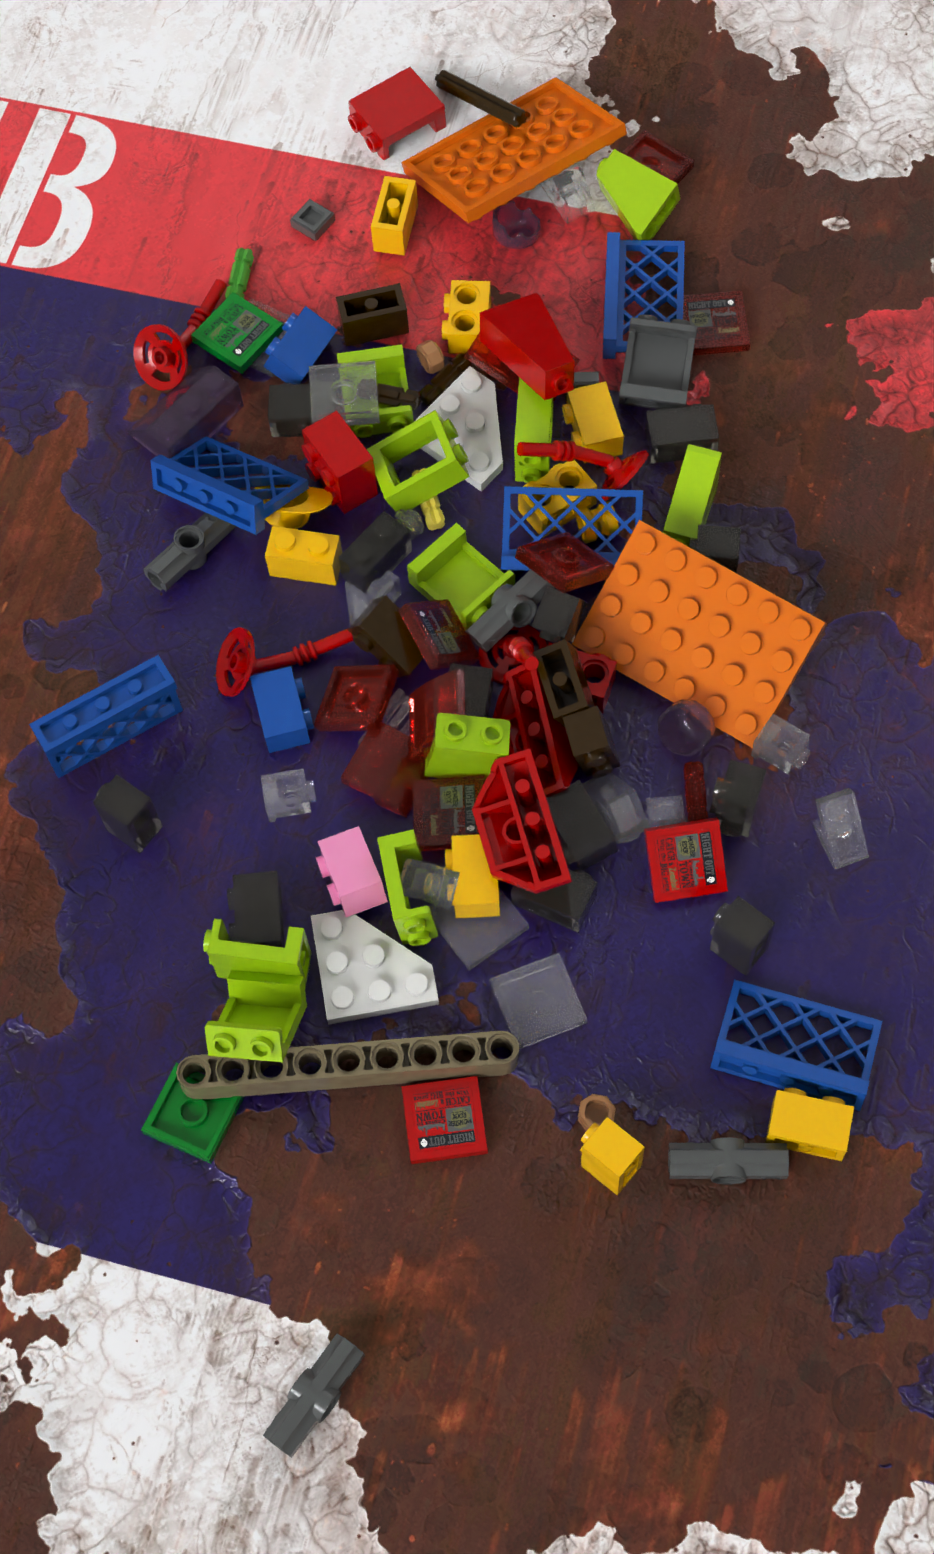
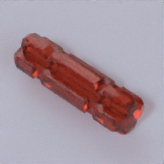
M700 761L686 762L683 772L686 784L687 812H689L688 822L708 819L703 764Z

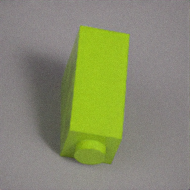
M616 149L612 151L608 158H604L597 168L596 176L600 190L634 240H652L681 199L678 184Z
M688 444L663 533L697 551L717 492L722 452Z

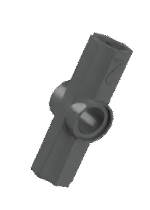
M204 513L192 525H185L177 529L173 537L174 542L144 568L145 576L154 587L160 591H167L186 572L202 567L207 561V553L237 526Z
M548 562L534 566L514 586L512 584H505L499 587L493 594L491 600L492 607L465 631L485 653L514 626L521 628L531 623L537 612L536 605L560 583L559 581L557 582L560 579L559 577H561L560 575H555L549 569L548 571L552 574V577L542 571L543 568L546 569L545 567H551Z
M725 1137L713 1139L710 1143L675 1142L668 1145L669 1179H711L713 1183L728 1185L743 1183L746 1179L781 1180L787 1179L789 1176L787 1143H745L740 1138Z
M337 1333L313 1367L307 1368L296 1380L288 1393L287 1398L289 1400L275 1416L263 1436L292 1458L317 1422L321 1423L333 1410L342 1392L340 1390L360 1365L365 1354L353 1343Z

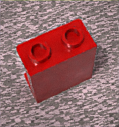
M411 67L348 101L350 112L348 122L355 133L360 132L365 138L370 151L373 153L377 152L383 160L390 157L389 146L423 126L429 124L435 132L446 127L445 105Z

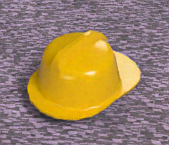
M275 485V488L290 487V485ZM260 486L254 489H267L270 486ZM309 487L302 494L266 517L265 520L270 525L277 527L300 528L308 522L311 513L321 511L331 505L333 501L332 494L325 489ZM264 499L263 503L265 504L271 499Z

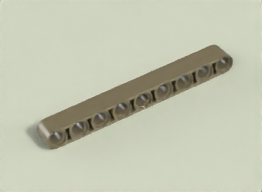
M490 1031L289 1047L283 1063L201 1054L184 1058L177 1066L176 1074L181 1089L187 1097L203 1100L233 1096H254L441 1081L473 1076H503L510 1074L518 1065L519 1043L517 1038L508 1031ZM504 1047L509 1049L512 1054L506 1059H498L494 1057L492 1052L496 1048ZM466 1050L471 1052L474 1057L468 1062H459L454 1058V1055L458 1051ZM428 1053L436 1059L430 1065H421L417 1063L416 1058L421 1054ZM386 1056L393 1057L398 1061L395 1066L388 1069L380 1067L377 1063ZM348 1059L359 1063L358 1067L350 1072L339 1068L341 1063ZM310 1062L321 1066L315 1074L308 1075L301 1071L303 1066ZM276 1065L282 1068L281 1073L276 1077L269 1078L263 1075V1072L269 1066ZM237 1068L244 1071L242 1077L238 1080L229 1081L225 1079V1075L231 1069ZM193 1072L205 1073L204 1079L199 1083L190 1084L186 1082L188 1076Z

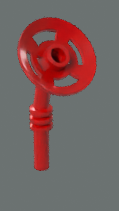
M220 279L215 280L200 308H195L194 313L190 316V319L187 321L188 327L180 337L173 329L162 324L149 325L139 332L133 348L134 362L139 375L149 386L157 390L166 391L174 389L182 383L188 369L186 349L192 343L191 334L211 315L227 288V284ZM156 332L169 335L173 338V341L160 340ZM147 341L150 343L148 347L149 363L146 362L145 358V347ZM157 370L163 373L170 372L171 381L161 380L154 373Z
M554 440L552 443L519 442L517 445V454L519 456L551 457L554 461L568 462L577 459L604 467L603 472L608 476L601 489L621 490L638 472L649 456L646 450H642L621 460L618 456L614 458L612 455L578 446L574 441ZM602 497V498H603V500L606 502V501L609 500L611 497Z
M529 625L521 628L514 626L511 630H519L518 634L506 635L492 647L493 658L498 664L496 668L490 663L487 652L485 653L479 648L481 668L491 680L504 685L502 683L504 674L509 671V667H517L523 664L530 671L538 668L539 661L533 654L534 645L529 637L532 636L536 640L539 649L547 647V643L543 636ZM498 648L503 649V660L498 654Z
M237 627L227 635L218 655L216 665L218 689L224 696L235 697L244 689L250 676L253 674L296 664L303 666V661L308 664L311 662V658L317 660L318 655L354 641L353 635L345 629L315 642L308 640L307 645L301 643L299 644L300 648L294 646L290 652L256 659L254 639L251 632L246 628ZM228 671L232 672V676L235 679L232 686L229 682Z

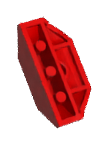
M521 664L504 674L502 682L504 686L498 697L493 718L510 721L509 755L531 749L546 797L549 798L568 789L579 764L573 756L566 728L553 718L538 669L530 671Z
M531 749L495 759L490 769L491 772L472 807L491 876L535 894L571 883L572 879Z

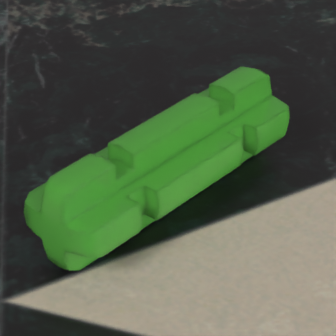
M238 248L234 257L236 261L232 265L228 281L230 286L227 287L225 293L226 299L232 292L242 298L245 296L243 292L246 291L251 272L249 268H251L254 259L253 252L249 248Z

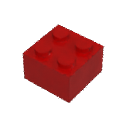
M337 410L302 430L304 445L301 448L308 460L305 468L314 482L319 480L324 487L323 489L332 494V506L337 504L341 511L346 514L378 495L373 457Z

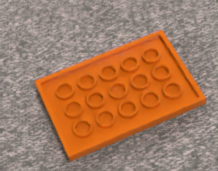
M555 77L510 102L525 110V117L527 119L519 128L488 114L401 163L407 176L416 180V183L469 224L482 218L484 214L507 204L511 199L525 191L532 190L548 178L560 174L571 165L587 159L589 155L603 147L612 145L616 140L627 134L625 123Z
M639 520L572 645L589 654L599 653L606 655L611 660L617 662V671L749 747L756 749L827 623L644 521Z

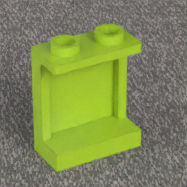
M402 344L337 353L346 423L357 437L367 438L375 434L395 433L414 422L411 405L393 407L374 403V399L369 402L360 400L357 397L358 384L363 380L375 382L376 386L380 383L404 388V392L407 391L408 382Z
M457 523L407 565L409 583L438 609L443 608L447 616L454 618L451 620H455L456 624L463 631L470 628L492 607L491 600L493 594L499 587L505 584L515 585V574L511 570L503 573L467 542L466 530Z
M438 713L435 737L428 738L426 744L424 776L485 782L491 772L490 769L494 760L509 755L510 721Z
M414 829L377 837L392 917L402 944H409L411 946L425 945L432 938H436L439 935L430 906L410 908L404 874L425 870L423 856Z
M214 918L212 930L207 929L205 932L203 950L207 952L209 964L213 965L218 978L227 979L231 970L304 976L306 988L312 953L304 928L289 926L286 945L283 948L231 941L223 920Z
M231 970L227 978L229 999L218 1021H207L204 1027L208 1056L283 1063L307 1008L304 976Z

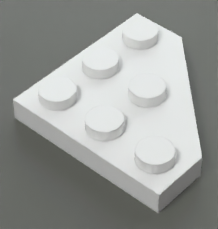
M469 366L415 421L434 410L438 412L444 421L448 418L451 420L458 433V437L454 440L456 444L460 443L469 459L465 466L470 477L465 480L482 492L503 470L495 383ZM438 438L421 447L423 451L437 461L446 458Z
M339 910L311 916L328 1025L439 1005L432 964L355 914L346 917L344 911Z

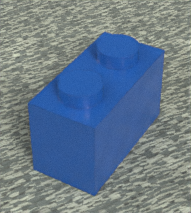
M306 306L299 316L294 312L290 315L282 327L286 334L281 340L275 337L265 351L269 358L263 366L295 390L338 330Z
M291 666L250 676L269 753L310 743L307 730L314 729L309 708L302 710L300 699L306 698L302 678L294 679Z

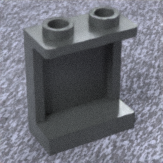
M639 315L638 318L632 317L630 319L624 369L619 392V404L684 413L697 326L691 325L689 321L683 319H673L671 322L658 321V318L652 315Z

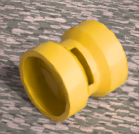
M601 503L598 504L596 509L589 510L584 508L580 511L590 521L604 506ZM608 510L593 523L602 535L608 537L619 528L618 521ZM575 513L577 526L580 531L587 523ZM589 527L581 534L584 543L587 544L596 541L598 535Z

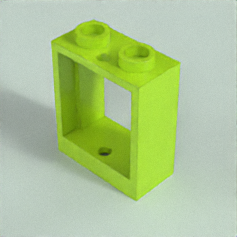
M520 377L514 440L515 481L528 483L530 481H537L548 474L550 470V457L519 456L517 454V445L519 442L551 443L553 398L544 400Z
M436 410L367 448V451L373 457L375 475L384 499L399 516L470 477L465 466L469 459L460 443L456 444L454 440L458 437V433L449 418L444 421ZM438 438L446 458L400 483L393 463Z

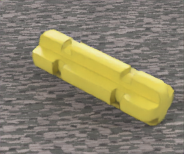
M422 468V469H420V470H415V471L412 473V476H414V475H416L417 473H419V472L425 470L426 468ZM436 495L420 504L423 515H425L427 528L431 531L442 529L445 526V518L440 509L441 505L438 496Z

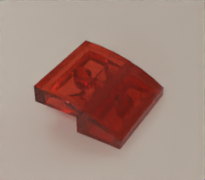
M457 669L440 675L421 685L409 695L410 760L424 762L427 759L435 737L438 713L465 715L464 670Z
M375 719V722L370 726L343 772L341 781L343 784L373 797L375 804L407 818L422 788H424L429 777L424 776L426 747L399 730Z

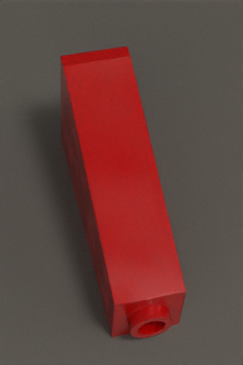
M533 293L480 312V342L540 397L548 400L574 390L575 361L538 293Z

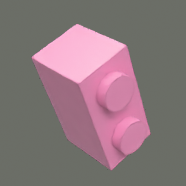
M359 826L317 841L321 851V856L316 857L320 873L323 878L330 876L332 883L326 885L334 906L341 904L346 917L387 902L382 880Z

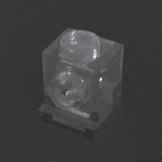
M773 713L754 740L751 756L756 759L760 757L789 775L794 766L801 769L808 760L811 751L807 747L811 735Z
M304 768L261 775L264 804L269 822H276V818L311 813L310 802H316L317 798L314 781L306 780Z

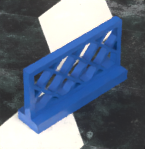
M607 232L603 359H616V352H626L628 341H623V335L629 331L632 316L624 308L633 301L644 309L633 318H638L639 315H652L657 317L658 321L671 322L673 319H683L685 241L620 240V232ZM626 251H640L645 257L635 264L626 257ZM663 252H678V257L670 264H666L658 256ZM650 262H653L661 269L652 278L642 270ZM633 275L638 276L645 282L635 291L625 283ZM667 275L677 283L668 291L658 284ZM650 288L661 296L652 304H649L641 297ZM665 302H668L676 309L668 318L656 310Z
M207 436L170 459L159 454L150 460L153 489L255 535L265 529L264 519L309 489L307 479ZM206 450L214 452L211 454H201ZM223 463H239L237 465H223ZM219 464V466L199 467V465ZM260 473L265 474V476H251V477H249V475H248V474H260ZM244 475V477L225 478L224 476ZM275 485H290V487L275 488ZM270 486L267 489H250V487ZM264 499H271L265 504L263 503Z
M504 486L501 570L529 571L534 567L529 560L558 552L549 550L540 541L556 526L569 540L559 551L565 550L573 544L578 551L567 552L584 563L588 573L610 574L621 554L612 546L610 541L624 528L631 535L633 531L628 524L634 518L635 527L639 520L642 521L643 490ZM511 494H525L535 504L521 519L511 509ZM532 495L545 496L538 502ZM552 495H560L570 505L556 520L542 507V504ZM567 496L580 497L574 503H572V501ZM586 496H595L604 508L589 521L576 506ZM602 497L615 498L607 504ZM621 497L636 498L635 513L625 522L611 508ZM539 508L552 523L537 537L526 526L524 521ZM573 509L587 524L571 538L558 523ZM608 510L621 526L606 539L593 523ZM512 515L518 522L510 528V518ZM520 525L534 539L524 550L509 549L510 534ZM590 527L603 543L593 552H584L575 540ZM538 543L544 550L530 549ZM607 545L613 552L599 551ZM553 560V561H549V562H548L551 566H552V565L555 566V563H554V562H556L557 564H560V563H558L556 560ZM583 567V569L580 568V570L577 569L578 573H582L583 571H585L584 569L586 568Z
M157 655L29 725L55 774L60 778L180 713L183 709L176 689H178L160 656ZM148 705L144 711H139L142 707ZM115 723L112 728H108L109 725ZM84 740L81 745H76L78 742Z
M734 979L710 1068L781 1089H800L805 1091L808 1097L822 1099L824 1096L837 1097L844 1100L845 1105L854 1106V1110L860 1111L867 1095L882 1021ZM738 994L754 997L760 1007L744 1014L736 1002ZM781 1005L790 1007L797 1018L781 1024L772 1010ZM734 1012L738 1018L731 1020ZM765 1014L774 1029L758 1035L750 1020ZM822 1016L828 1018L834 1028L819 1035L809 1020ZM802 1024L812 1039L796 1046L786 1031ZM739 1025H743L751 1037V1040L743 1044L726 1040L728 1031ZM855 1026L871 1030L870 1039L857 1046L847 1030ZM839 1034L849 1050L834 1057L824 1041ZM779 1035L789 1050L780 1055L771 1053L763 1042ZM817 1046L826 1061L819 1065L807 1063L801 1053ZM867 1050L866 1057L861 1052ZM854 1056L862 1067L861 1078L845 1074L838 1063Z

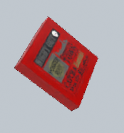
M717 817L644 829L653 900L655 903L728 892L720 825Z
M477 1076L401 1086L411 1164L488 1154Z

